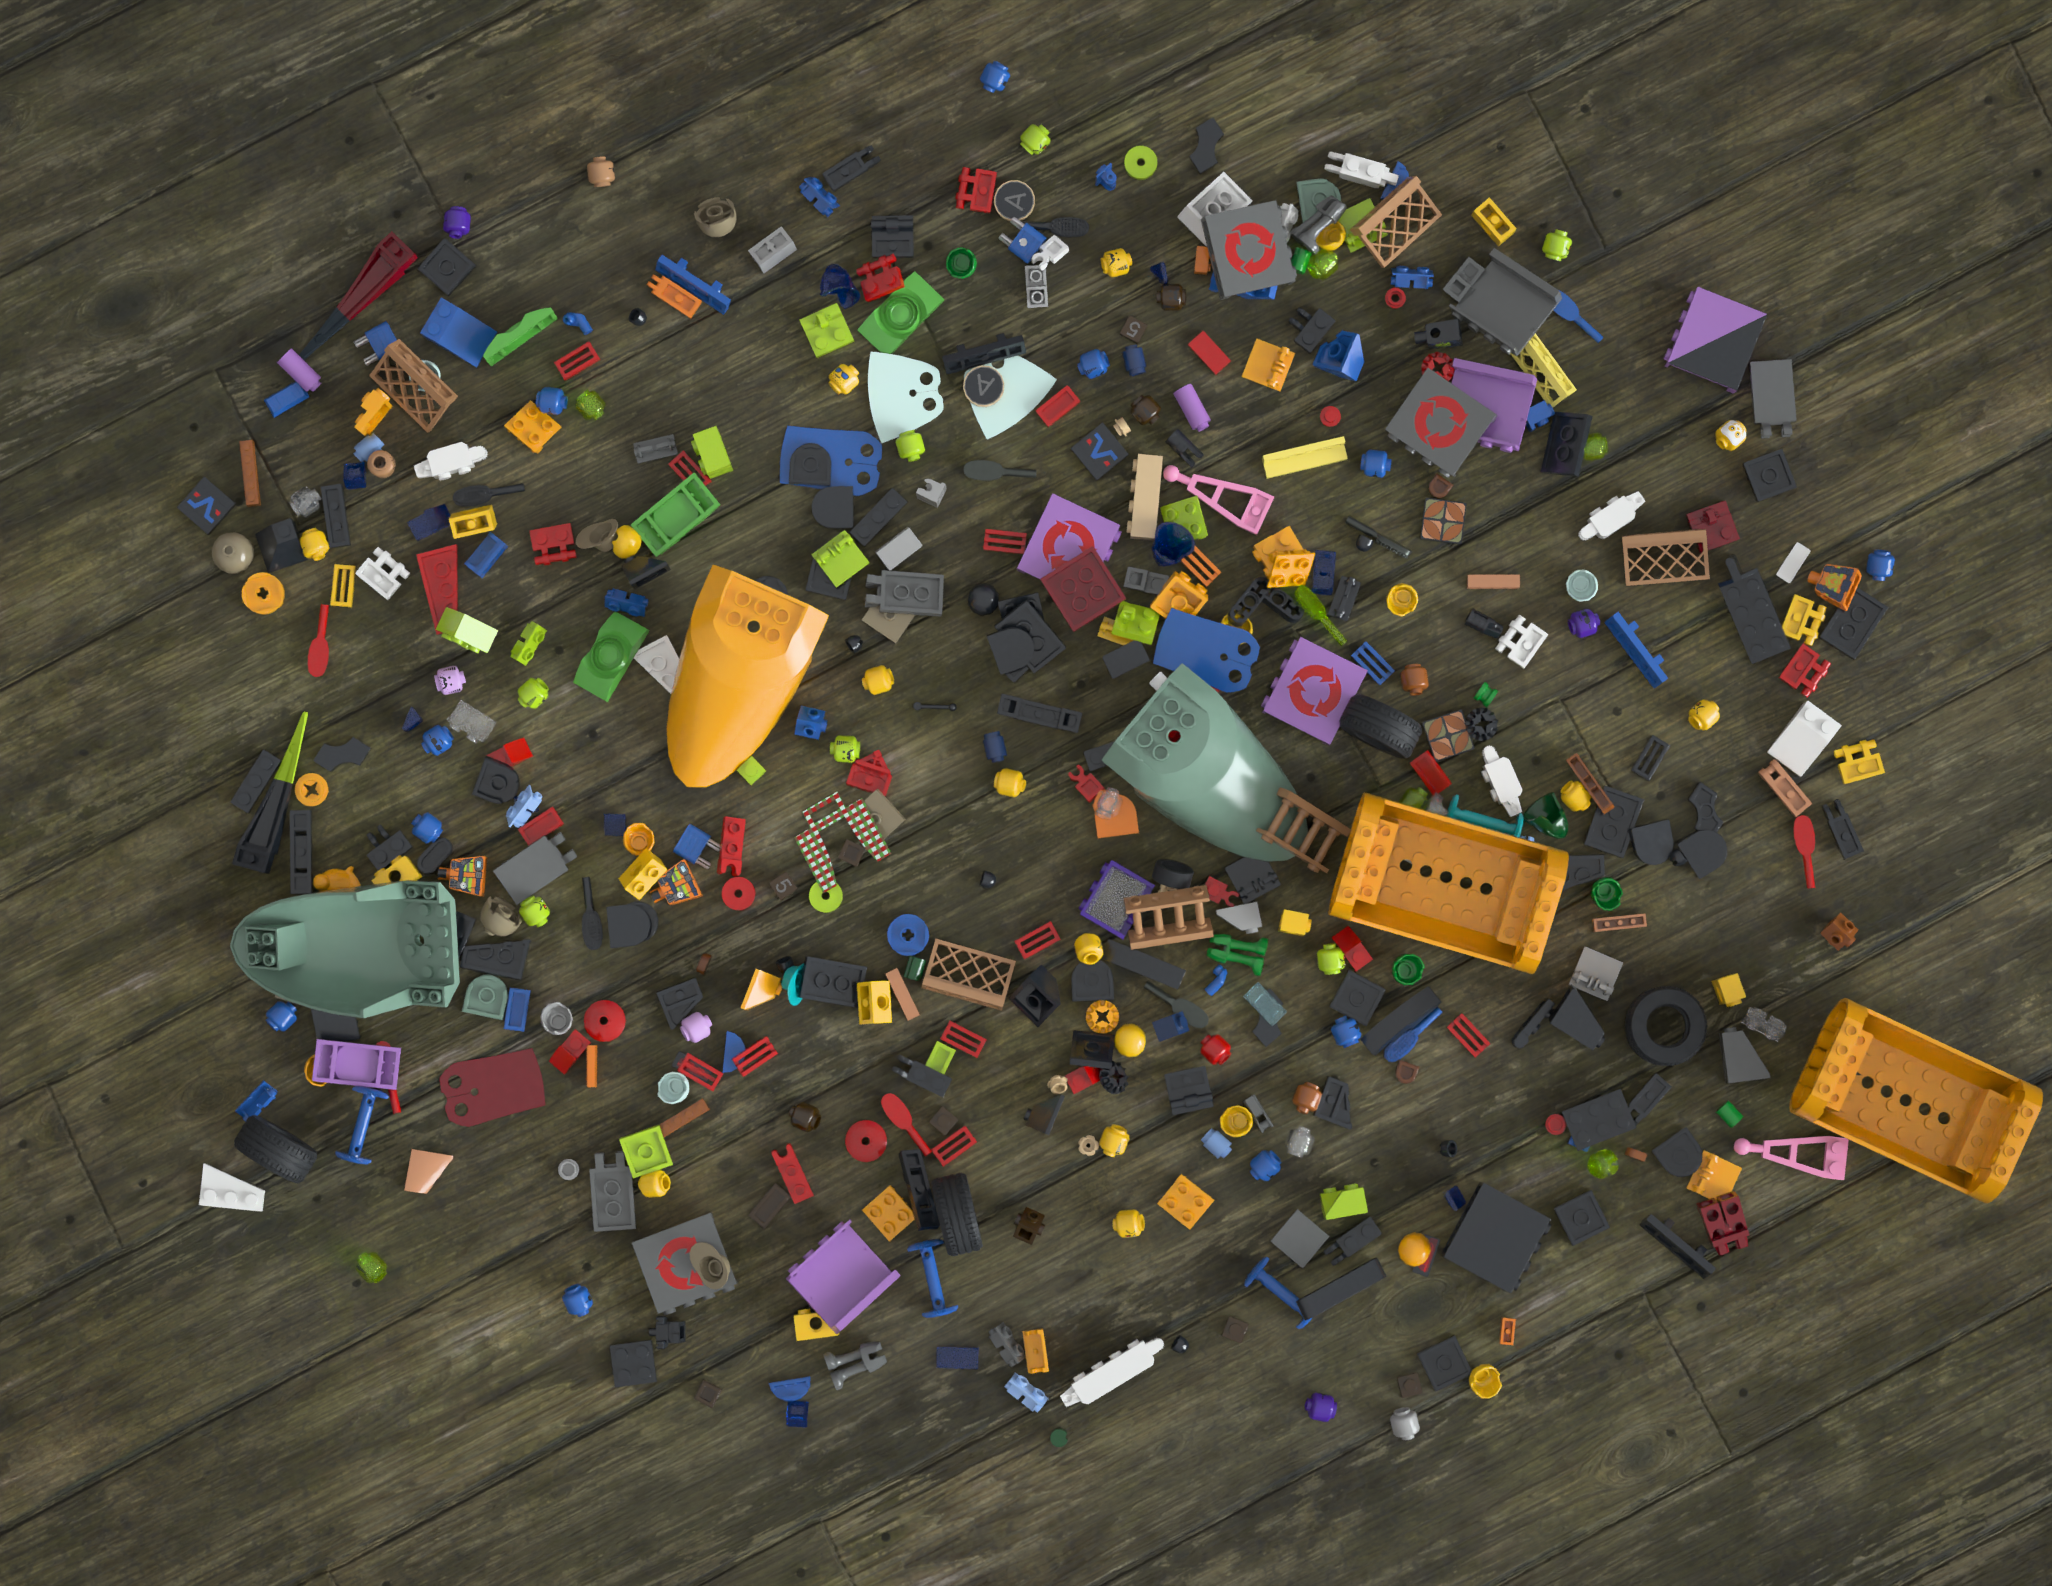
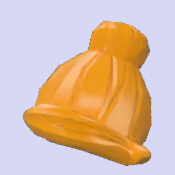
M352 866L346 870L329 869L322 874L316 875L313 879V885L320 892L361 886L353 873L354 867Z

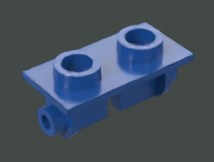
M1112 163L1108 166L1104 164L1096 172L1095 185L1101 184L1106 190L1112 191L1116 187L1117 177L1112 171Z
M805 178V182L799 186L800 192L810 202L815 197L818 199L814 203V207L822 215L828 217L833 213L832 209L840 207L836 202L837 198L832 193L826 192L822 188L823 184L817 178Z
M1407 266L1391 268L1392 275H1395V277H1391V285H1395V287L1409 288L1410 280H1414L1413 288L1428 289V287L1433 285V279H1429V277H1434V274L1428 267H1417V270L1409 269Z
M614 588L612 590L608 589L607 595H605V607L612 611H623L632 616L645 617V607H647L649 599L631 593L629 599H626L627 592Z
M263 1080L235 1112L242 1116V1119L246 1122L248 1117L252 1115L258 1116L262 1111L261 1109L265 1108L276 1098L275 1095L278 1091Z

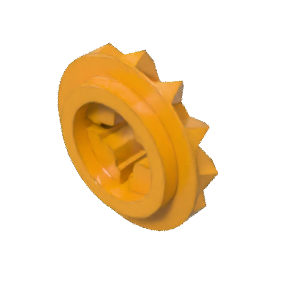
M315 773L303 775L295 785L297 799L302 804L310 807L321 804L326 800L329 792L325 779ZM305 784L308 786H314L315 784V790L319 795L310 794L309 796V790L307 789Z
M1099 1000L1092 1003L1087 1009L1086 1022L1094 1032L1108 1033L1117 1026L1119 1012L1111 1002ZM1096 1010L1101 1013L1109 1010L1106 1018L1110 1023L1108 1024L1102 1020L1096 1024L1095 1022L1099 1017Z

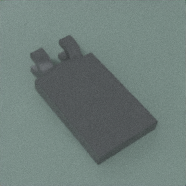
M1792 359L1750 362L1754 424H1760L1761 439L1772 436L1770 425H1781V437H1790L1792 435L1791 422H1796Z
M882 570L881 576L867 574L865 587H877V595L866 594L865 607L880 606L879 612L941 617L944 575Z
M561 832L549 840L545 835L493 870L516 905L569 870L566 864L575 859L577 854L573 849L564 855L560 853L556 846L565 840Z
M617 1151L615 1153L616 1163L605 1164L604 1152L594 1154L596 1168L589 1169L594 1232L636 1229L633 1177L629 1166H626L624 1152Z

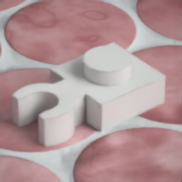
M1053 235L1040 246L1041 253L1033 255L1032 263L1035 264L1037 261H1043L1039 264V269L1044 270L1049 261L1055 264L1068 253L1069 247L1056 235Z

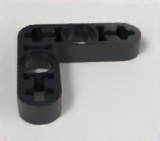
M1258 577L1232 607L1227 619L1233 626H1242L1258 605L1263 602L1286 621L1297 623L1302 618L1304 609L1301 604L1279 587L1267 588L1269 581L1267 578ZM1262 584L1264 588L1257 595L1255 591ZM1275 595L1279 596L1282 599V604H1275L1272 597ZM1244 598H1252L1254 606L1246 605ZM1286 603L1289 604L1284 610L1283 607L1286 605ZM1242 609L1244 612L1240 618L1236 619L1235 615ZM1296 610L1297 613L1294 616L1290 614L1291 611Z

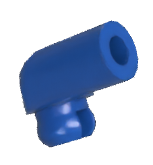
M569 312L563 316L564 324L578 326L584 335L593 331L583 314Z
M1218 965L1213 970V974L1217 977L1205 988V991L1210 996L1214 995L1225 982L1227 970L1222 965Z

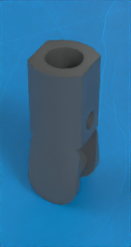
M1255 1094L1242 1101L1252 1114L1254 1122L1262 1133L1268 1127H1274ZM1263 1114L1266 1119L1259 1123L1256 1118Z

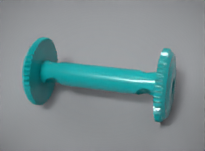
M1456 794L1452 797L1446 813L1447 817L1460 819L1464 822L1520 837L1524 820L1522 813L1518 814L1515 824H1508L1500 819L1469 810H1460L1457 807L1459 795Z

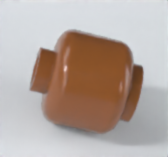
M1421 664L1406 665L1405 669L1400 673L1402 689L1410 692L1411 696L1421 695L1422 691L1429 686L1427 670L1421 667Z
M1309 1082L1297 1086L1292 1102L1297 1106L1296 1110L1307 1115L1308 1112H1315L1322 1097V1093L1319 1091L1320 1087Z

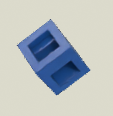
M1545 400L1530 407L1526 421L1529 432L1534 431L1535 425L1539 428L1549 423L1548 419L1555 415L1551 404H1547Z

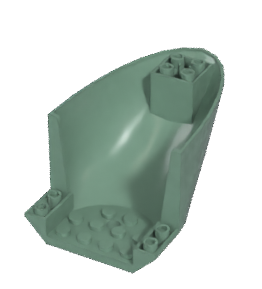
M1182 663L1166 679L1116 739L1101 761L1134 787L1135 795L1188 832L1219 848L1243 857L1267 862L1286 861L1295 857V855L1276 843L1269 844L1261 839L1262 835L1256 832L1257 828L1267 831L1283 803L1281 801L1283 799L1277 795L1279 788H1284L1296 794L1295 789L1280 766L1215 689ZM1171 731H1178L1181 738L1178 742H1171L1168 739ZM1290 807L1274 835L1282 841L1298 814L1297 807ZM1306 817L1290 846L1297 850L1308 833Z
M404 880L310 893L281 899L262 906L244 917L235 928L230 943L231 951L238 966L251 980L262 988L285 1000L331 1014L367 1018L410 1005L447 1007L460 983L455 899L441 882ZM420 935L424 938V944L420 942Z

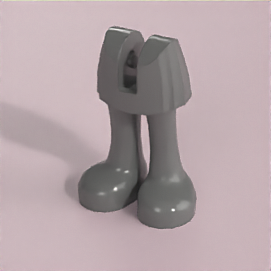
M1332 195L1315 206L1317 212L1290 232V235L1301 246H1305L1314 255L1319 251V246L1316 243L1319 233L1331 223L1335 224L1347 209L1343 202Z
M880 1342L860 1344L859 1349L843 1355H833L831 1352L823 1353L829 1371L848 1362L862 1359L857 1364L830 1373L836 1390L842 1389L843 1382L848 1377L866 1370L871 1373L887 1362L885 1355L869 1359V1354H874L883 1349Z

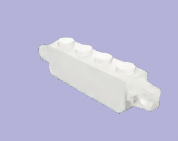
M1156 1337L1154 1340L1152 1339L1145 1343L1144 1340L1139 1342L1136 1339L1127 1345L1129 1349L1121 1353L1118 1350L1109 1356L1111 1360L1104 1364L1102 1361L1096 1363L1091 1367L1092 1371L1086 1375L1084 1372L1078 1374L1073 1378L1072 1386L1060 1395L1066 1407L1080 1401L1089 1404L1151 1367L1154 1363L1153 1355L1164 1346L1163 1340Z

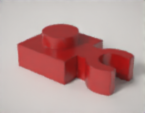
M1077 765L1076 767L1080 774L1074 776L1069 772L1068 775L1072 781L1078 782L1075 788L1090 803L1105 788L1091 773L1085 776L1083 768Z
M1209 876L1205 883L1209 900L1219 904L1222 899L1227 906L1234 907V904L1229 902V897L1231 895L1239 897V894L1235 891H1225L1228 885Z

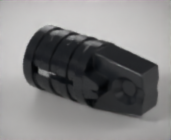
M1474 608L1471 609L1464 622V625L1498 639L1503 630L1501 624Z

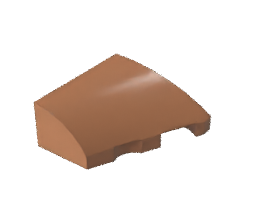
M412 1149L404 1191L427 1194L435 1181L442 1175L447 1165L453 1160V1156Z

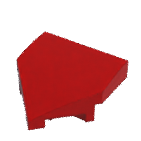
M876 750L852 764L846 785L869 793L879 789L886 797L892 776L880 750Z

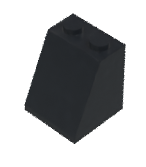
M1571 984L1550 1016V1024L1591 1050H1594L1595 1047L1599 1048L1605 1040L1603 1028L1577 988Z

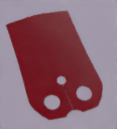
M533 1048L456 1062L450 1065L440 1076L441 1092L447 1098L445 1110L448 1119L461 1126L470 1127L510 1114L545 1106L543 1079ZM453 1075L459 1076L462 1080L461 1086L458 1088H451L448 1084L449 1078ZM473 1088L478 1089V1094L476 1096H473L471 1094V1090ZM459 1103H464L468 1107V1112L464 1116H458L455 1113V1106Z

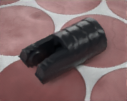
M1179 429L1165 441L1191 468L1195 465V462L1185 452L1187 449L1198 458L1204 456Z

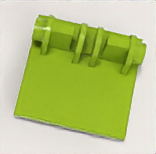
M1370 198L1346 209L1338 220L1345 227V242L1351 253L1365 246L1358 236H1354L1350 229L1374 208ZM1383 221V223H1382V229L1385 230L1386 225H1385V223H1384V221ZM1371 231L1366 235L1371 243L1377 241V231ZM1382 232L1381 238L1387 236L1388 234L1386 232Z
M1198 496L1160 507L1170 547L1195 539H1204L1208 536Z
M845 530L811 554L836 588L869 564V561Z

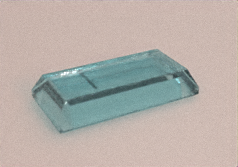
M1259 982L1243 996L1271 1026L1275 1025L1287 1013Z

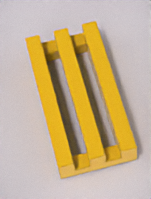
M334 564L331 606L352 608L356 566ZM339 569H343L340 601L338 602L336 597ZM347 570H350L347 602H344Z

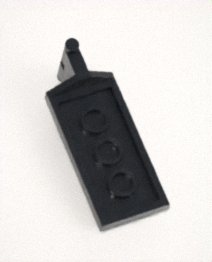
M1731 554L1726 559V565L1732 577L1718 583L1749 659L1754 664L1791 649V646L1758 567L1742 572L1737 556Z

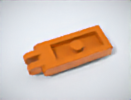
M653 274L651 278L657 284L654 285L650 281L646 284L653 289L651 293L691 319L702 301L662 275L659 278Z

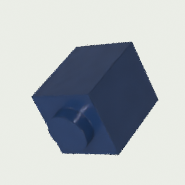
M1183 1011L1152 1022L1159 1042L1190 1031Z

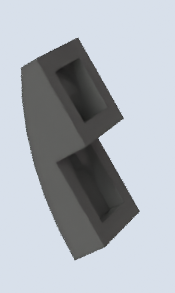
M1468 257L1443 290L1460 302L1485 269Z
M1128 567L1123 587L1158 595L1170 576Z

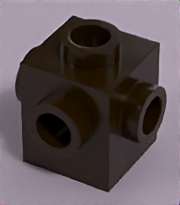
M1026 1207L1023 1214L1018 1213L1014 1222L1017 1228L1013 1237L1032 1245L1036 1235L1041 1236L1045 1224L1042 1221L1045 1215Z

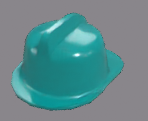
M804 963L800 966L789 967L781 981V986L787 991L788 1000L792 1006L798 1005L803 999L799 998L798 995Z

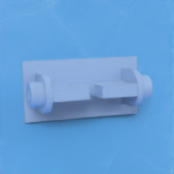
M528 785L525 791L520 792L516 803L507 810L506 817L509 827L512 825L517 828L523 826L531 816V812L526 809L534 812L541 803L542 795L539 792L532 793L531 785Z
M1016 1372L1004 1386L1007 1392L1017 1400L1024 1395L1025 1398L1021 1403L1032 1412L1036 1411L1038 1413L1048 1399L1042 1390L1032 1386L1024 1376L1018 1375Z

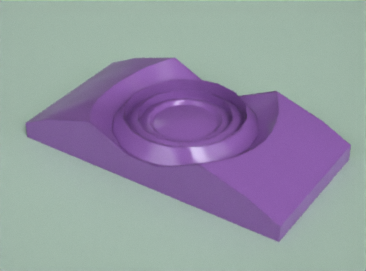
M317 1039L312 1081L396 1090L401 1048Z

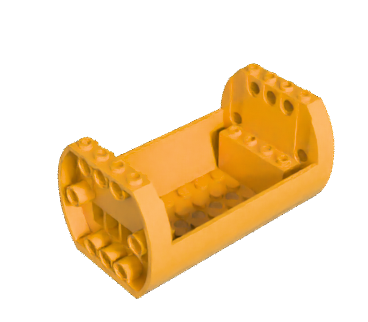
M1364 792L1356 810L1336 877L1328 914L1534 974L1541 961L1565 883L1569 854L1564 850ZM1405 859L1410 860L1412 863V867L1407 871L1400 868L1401 861ZM1424 865L1432 868V873L1426 877L1420 874V869ZM1442 872H1450L1452 879L1449 882L1441 881L1440 875ZM1469 877L1472 880V885L1469 888L1461 887L1460 881L1462 878ZM1483 883L1491 884L1492 891L1489 894H1483L1480 891Z
M1843 998L1835 1005L1824 1022L1792 1092L1789 1109L1790 1113L1983 1203H1990L2002 1192L2009 1181L2042 1108L2043 1092L2037 1086L1986 1064L1848 998ZM1866 1076L1870 1077L1873 1082L1872 1086L1868 1089L1862 1085V1079ZM1885 1085L1889 1086L1892 1090L1891 1095L1887 1098L1881 1094V1088ZM1904 1094H1907L1911 1099L1910 1104L1906 1107L1900 1103V1097ZM1923 1103L1928 1104L1930 1107L1927 1115H1922L1919 1112V1106ZM1942 1112L1947 1113L1949 1116L1946 1124H1941L1938 1120V1116Z

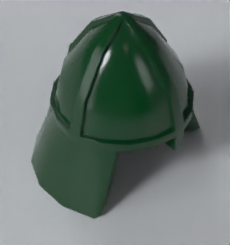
M1554 792L1540 797L1528 807L1523 815L1524 822L1530 824L1544 835L1562 839L1568 833L1565 811L1561 808Z

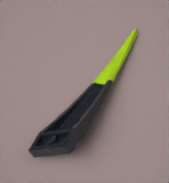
M304 711L280 767L256 814L237 845L232 862L234 865L266 874L270 873L275 854L278 855L308 712Z

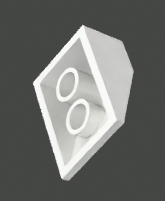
M1223 172L1183 209L1178 218L1207 246L1201 219L1207 215L1247 207L1251 204L1252 200Z
M1806 701L1801 705L1767 753L1801 777L1842 725L1811 702Z

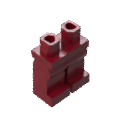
M1735 1191L1717 1196V1201L1711 1198L1696 1203L1708 1240L1719 1255L1730 1252L1727 1243L1734 1241L1737 1249L1748 1246L1747 1236H1749V1231L1739 1196Z

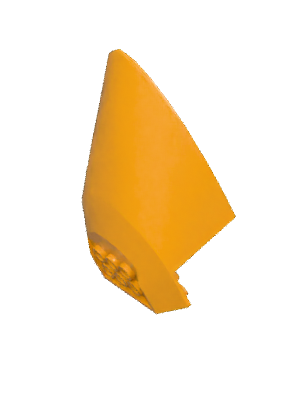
M712 565L696 601L678 662L669 702L667 721L668 755L675 775L687 787H708L724 780L746 762L763 743L796 693L812 661V653L829 615L807 603L716 565ZM749 622H758L760 625L759 631L755 633L750 632L747 628Z

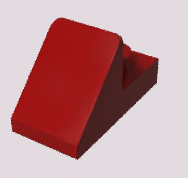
M521 738L504 744L502 748L486 756L513 767L533 757V754L525 738Z
M1349 926L1332 937V940L1343 951L1345 958L1355 972L1373 960L1362 945V941Z
M575 1029L565 1042L559 1045L549 1062L565 1075L592 1042Z
M1082 1066L1065 1075L1073 1094L1099 1082L1101 1068Z

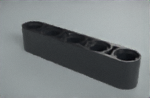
M1376 1257L1298 1299L1296 1303L1304 1319L1308 1320L1386 1277V1274Z

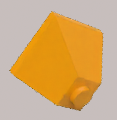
M756 969L741 1008L749 1010L774 999L775 995H780L782 979Z

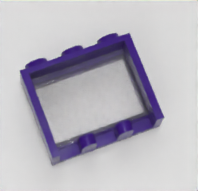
M1111 860L1110 864L1105 862L1100 871L1103 876L1099 882L1094 881L1089 890L1092 892L1088 900L1084 898L1078 909L1081 910V916L1123 940L1133 924L1132 913L1126 914L1124 898L1150 894L1155 885Z

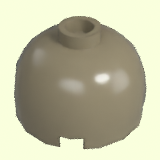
M720 197L707 199L700 203L698 206L699 210L697 213L696 211L694 213L699 229L710 237H722L730 233L734 229L737 220L734 204L727 198L726 201L720 200Z
M236 532L220 535L214 541L211 549L215 565L220 570L229 574H239L245 571L254 558V548L251 541L244 535Z
M491 896L488 897L480 911V919L485 927L484 930L492 936H508L520 926L523 918L520 914L517 915L512 911L515 909L512 904L496 896L494 899H491Z

